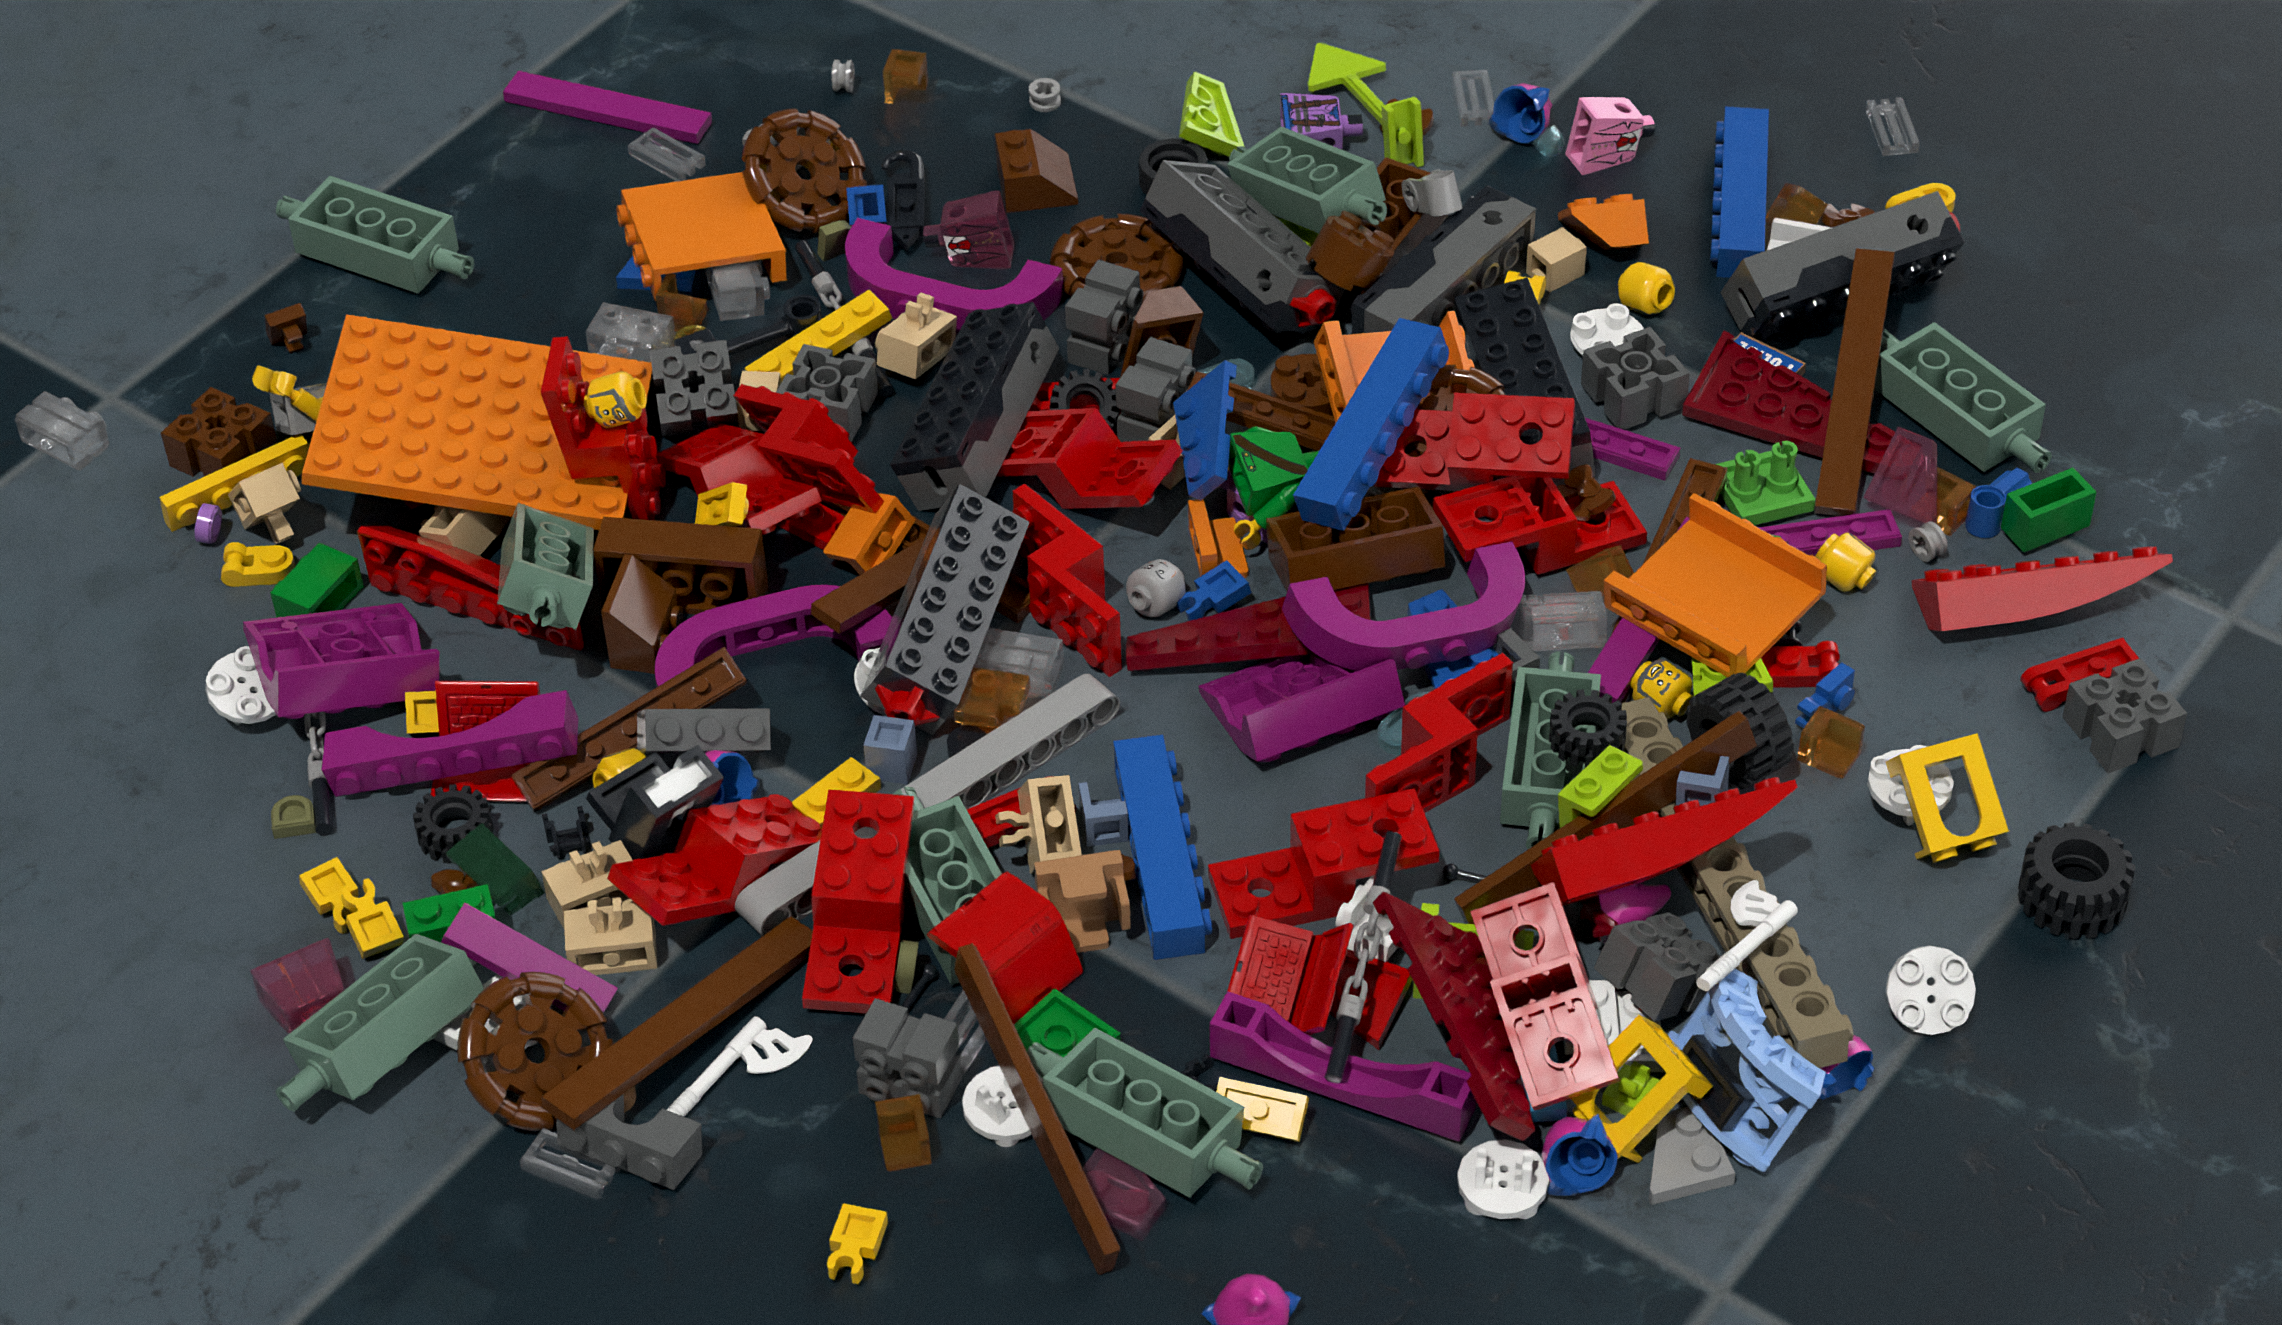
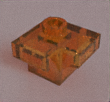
M973 667L959 705L954 710L955 722L961 723L962 726L971 725L979 727L986 734L992 732L1006 723L1009 717L1022 713L1030 690V676Z

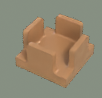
M1120 850L1034 862L1036 891L1051 901L1061 914L1077 953L1109 947V937L1105 924L1107 921L1119 920L1122 930L1131 929L1130 903L1124 881L1123 860Z

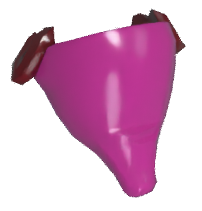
M1639 883L1581 900L1583 907L1580 911V918L1589 919L1594 929L1593 937H1598L1600 943L1605 944L1613 926L1635 920L1646 921L1647 917L1654 916L1671 897V890L1665 884L1645 885Z

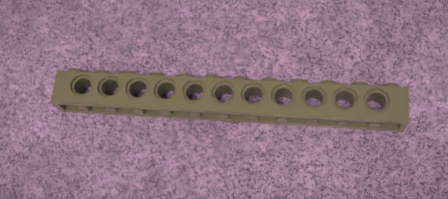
M1650 697L1621 703L1622 710H1626L1627 713L1626 741L1623 752L1643 761V770L1634 779L1683 748L1678 737L1674 738L1671 734L1665 714L1657 711ZM1676 800L1658 811L1660 818L1675 814L1673 807L1676 806ZM1734 836L1709 852L1677 868L1725 952L1730 951L1757 927L1737 924L1730 911L1731 899L1735 892L1748 882L1757 880L1759 882V889L1767 893L1762 874L1759 870L1754 871L1749 863L1743 843H1737ZM1785 924L1741 961L1736 969L1758 981V999L1767 1017L1765 1021L1774 1036L1780 1035L1796 1052L1818 1068L1846 1062L1848 1060L1849 1041L1853 1040L1851 1022L1848 1016L1845 1014L1841 1015L1836 1007L1834 995L1829 985L1822 984L1817 975L1813 958L1810 955L1806 956L1800 947L1799 938L1794 927H1788Z

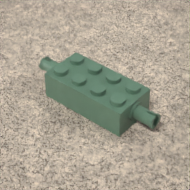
M1282 126L1251 148L1247 149L1243 146H1238V151L1234 149L1230 154V162L1227 163L1231 178L1236 184L1271 214L1316 233L1320 232L1329 216L1339 217L1342 211L1350 212L1373 225H1378V220L1383 222L1386 217L1387 206L1383 203L1386 198L1375 162Z
M329 176L305 202L284 195L282 199H279L276 206L277 217L289 221L296 253L418 294L439 271L458 276L461 279H467L474 268V260L471 256L456 253L459 247L452 215L333 176Z
M1935 322L1902 341L1898 340L1884 328L1874 388L1876 391L1983 472L2013 455L2035 473H2039L2040 469L2043 471L2048 466L2052 453L2035 442L2040 439L2046 407L2045 403Z
M517 503L501 548L497 604L503 605L505 610L515 615L524 616L529 614L531 621L536 625L538 618H540V626L543 627L549 625L563 629L567 626L576 629L593 587L594 528Z
M1560 651L1549 656L1548 669L1518 667L1502 787L1500 824L1529 826L1528 838L1526 840L1527 849L1554 833L1555 829H1560L1558 793L1585 769V762L1579 761L1577 767L1570 765V757L1563 762L1558 758L1559 751L1554 753L1551 749V742H1549L1551 710L1554 709L1555 702L1558 699L1563 701L1564 695L1569 692L1575 698L1577 690L1583 689L1585 696H1591V689L1598 690L1600 695L1601 674L1573 672L1575 659L1567 652H1564L1562 665L1559 664ZM1593 725L1574 727L1585 733L1596 732V726Z
M904 787L907 796H914V813L904 876L905 900L950 984L954 985L960 982L954 971L956 958L929 939L927 933L1002 873L959 796L924 808L913 787ZM899 789L894 793V795H903L901 789Z
M418 934L413 935L283 1039L300 1072L275 1090L280 1102L288 1110L295 1112L299 1106L320 1089L330 1090L351 1100L369 1092L373 1088L374 1083L391 1069L401 1066L407 1060L408 1055L420 1045L434 1039L440 1033V1029L452 1019L471 1009L473 1000L484 990L473 968L477 962L468 958L464 950Z
M1094 1028L1065 1057L1052 1052L1038 1042L1033 1043V1048L1031 1046L1028 1048L1027 1054L1035 1071L1043 1077L1042 1085L1063 1129L1189 1198L1216 1172H1220L1242 1184L1247 1189H1251L1253 1184H1256L1263 1170V1163L1255 1161L1236 1150L1240 1146L1244 1106L1097 1028Z

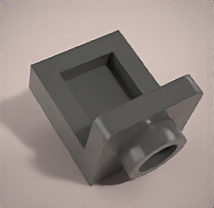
M1509 628L1497 634L1496 652L1498 654L1504 653L1513 662L1511 699H1513L1518 667L1539 668L1540 657L1535 653L1532 645L1527 640H1522Z

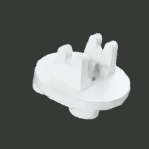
M249 646L240 647L235 653H230L221 658L208 672L205 691L209 704L219 715L234 722L237 726L241 723L263 722L276 715L266 700Z
M1915 745L1910 749L1892 750L1881 756H1876L1870 765L1867 785L1871 796L1881 807L1897 815H1902L1903 820L1908 826L1912 825L1915 820L1901 776L1890 778L1885 762L1899 754L1925 748L1926 746ZM1944 764L1925 768L1939 811L1950 801L1954 784L1950 770Z
M1924 946L1912 949L1897 959L1888 973L1885 991L1889 1008L1900 1023L1914 1032L1934 1035L1948 1032L1956 1026L1965 1023L1973 1007L1976 988L1973 974L1963 958L1945 948ZM1929 977H1932L1934 979V983L1932 985L1927 984V979ZM1929 995L1934 996V1001L1932 1003H1928L1927 997Z
M1000 1066L991 1067L977 1074L966 1086L962 1099L965 1120L972 1129L984 1137L994 1140L996 1144L1003 1147L1013 1146L1020 1139L1031 1135L1030 1129ZM1038 1075L1041 1083L1043 1084V1078L1040 1075Z
M1509 1140L1487 1141L1472 1148L1462 1159L1457 1174L1459 1192L1465 1200L1467 1210L1475 1215H1485L1498 1219H1528L1533 1217L1538 1211V1206L1545 1200L1549 1187V1178L1539 1154L1522 1143Z

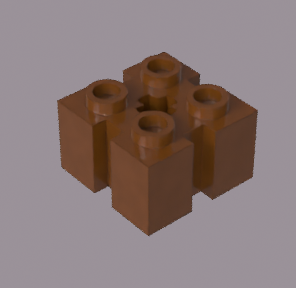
M212 387L191 404L193 414H180L161 432L169 466L192 477L199 471L203 473V476H207L278 443L270 412L247 402L236 405L235 397Z

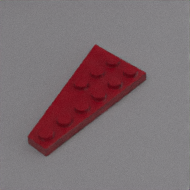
M1724 330L1683 404L1682 415L1772 443L1779 442L1780 445H1782V441H1790L1797 446L1798 451L1823 458L1832 402L1830 399L1831 393L1784 365H1772L1762 359V352L1752 346L1748 349L1734 342L1735 336ZM1869 422L1862 470L1904 482L1917 457L1918 445L1881 423L1871 424Z
M1368 583L1334 590L1338 600L1346 609L1359 617L1371 620ZM1285 597L1128 636L1126 644L1128 671L1315 653L1298 639L1287 622L1282 611Z
M1383 891L1372 903L1378 914L1388 915L1394 927L1389 932V935L1394 945L1403 948L1406 954L1409 955L1413 964L1407 970L1435 1023L1438 1025L1444 1023L1452 1039L1446 1044L1452 1056L1461 1059L1468 1067L1471 1076L1466 1082L1489 1126L1524 1141L1535 1131L1530 1114V1104L1526 1099L1521 1074L1490 984L1493 978L1479 936L1473 932H1465L1449 924L1443 917L1439 915L1433 916Z

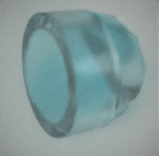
M1554 125L1543 132L1533 142V145L1544 156L1554 157L1563 151L1565 140L1562 133Z

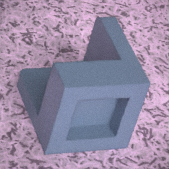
M874 715L863 745L866 768L879 776L881 781L908 784L917 758L914 720Z
M1720 756L1715 776L1680 771L1677 779L1676 806L1692 800H1698L1700 806L1715 802L1713 796L1728 790L1730 757Z
M1087 782L1078 783L1079 807L1087 847L1128 842V812L1125 801L1111 799L1091 802Z

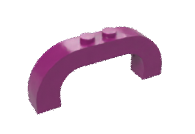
M857 218L846 238L847 275L855 297H858L867 290H870L889 308L893 319H897L902 313H905L906 303L909 301L917 303V295L924 293L934 297L933 308L957 316L956 334L958 335L967 315L977 309L988 310L1004 307L1012 303L1023 304L1033 302L1041 317L1045 320L1055 311L1064 297L1063 268L1027 260L1019 275L1012 282L995 289L977 290L902 272L888 266V262L894 255L892 228L889 225Z
M1507 542L1475 549L1467 575L1478 595V600L1468 605L1393 620L1373 621L1359 617L1346 609L1338 600L1328 577L1289 584L1282 611L1298 639L1312 652L1330 663L1359 671L1388 659L1395 660L1397 670L1405 668L1417 669L1430 663L1445 660L1456 661L1462 657L1480 653L1497 643V634L1509 629L1514 620L1525 588V572L1522 560L1513 542Z
M836 585L802 586L716 607L687 619L666 637L655 660L657 687L723 647L732 657L815 636L832 637L843 641L853 649L859 661L866 650L881 647L892 617L883 608L848 630L838 634L811 615V604L840 587Z

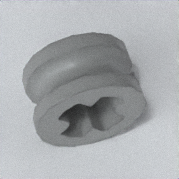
M834 60L832 67L833 91L839 92L841 88H845L847 92H852L854 85L853 61L847 60V63L841 64L840 60Z
M1041 78L1030 84L1029 102L1034 110L1050 112L1060 106V85L1057 81Z
M1929 521L1924 523L1921 528L1917 527L1909 532L1910 547L1921 561H1931L1935 556H1940L1947 551V539L1942 529L1936 523Z

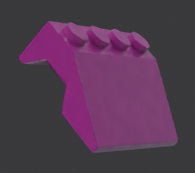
M402 603L243 622V630L266 700L278 717L297 719L305 714L315 712L334 714L353 707L380 708L385 703L405 702V692L435 691V681H439L440 652L438 649H421L417 622Z
M1317 654L1275 657L1198 686L1199 693L1240 751L1257 762L1274 761L1282 756V752L1295 747H1311L1319 742V738L1332 733H1348L1355 729L1356 724L1367 720L1385 719L1392 714L1393 710L1405 706L1395 660L1388 659L1355 671L1330 663Z

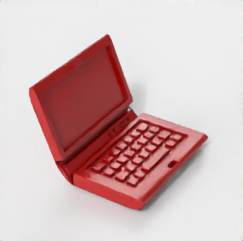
M435 681L439 736L465 731L486 723L508 711L525 697L540 695L539 682ZM530 763L434 779L431 795L433 797L436 796V788L442 786L443 792L449 791V785L456 784L458 791L462 790L463 785L470 786L472 793L477 789L482 793L483 798L486 797L487 801L526 802L513 782L511 775Z
M1009 872L1001 874L927 933L929 939L955 958L957 957L959 947L971 943L974 946L976 945L1013 1024L1021 1019L1054 988L1058 991L1063 990L1083 973L1082 965L1065 922L1055 905Z
M1249 915L1227 991L1269 1005L1286 1021L1309 1036L1324 1031L1354 925L1347 923L1325 931L1322 935H1313L1312 931ZM1240 963L1242 964V968L1240 972H1237V968Z

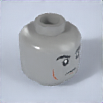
M1157 559L1146 563L1132 572L1127 579L1126 593L1129 602L1143 616L1153 618L1165 614L1175 608L1177 602L1186 593L1183 573L1177 566L1167 560Z

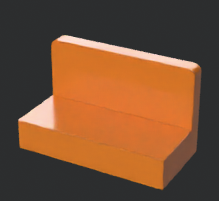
M878 493L885 502L876 514L851 507L823 550L824 554L831 559L849 562L859 575L892 557L916 520L896 496Z
M1204 499L1188 500V529L1200 577L1228 560L1244 578H1247L1248 566L1243 546L1241 545V539L1234 534L1236 519L1230 517L1209 520Z

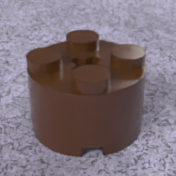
M1342 211L1339 217L1329 216L1326 219L1306 256V260L1309 263L1314 259L1317 262L1314 270L1330 282L1349 291L1353 289L1354 285L1362 287L1364 289L1361 294H1364L1376 283L1394 255V250L1392 249L1394 239L1380 230L1372 232L1361 225L1362 220L1350 212Z
M1317 353L1281 356L1278 358L1271 374V396L1333 416Z

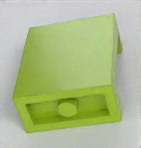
M1609 745L1558 793L1560 828L1583 813L1591 817L1595 816L1643 770V761Z

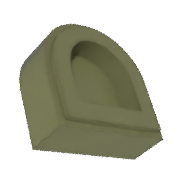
M843 220L835 221L819 228L817 254L823 262L845 253V242L851 229L848 222Z
M291 795L280 799L274 804L271 810L274 839L317 833L315 831L313 804L308 798L300 795Z
M903 940L900 944L894 983L895 992L907 994L911 992L919 942Z

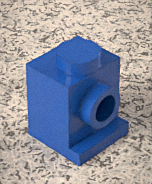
M883 184L846 188L850 225H853L857 218L877 223L887 222Z

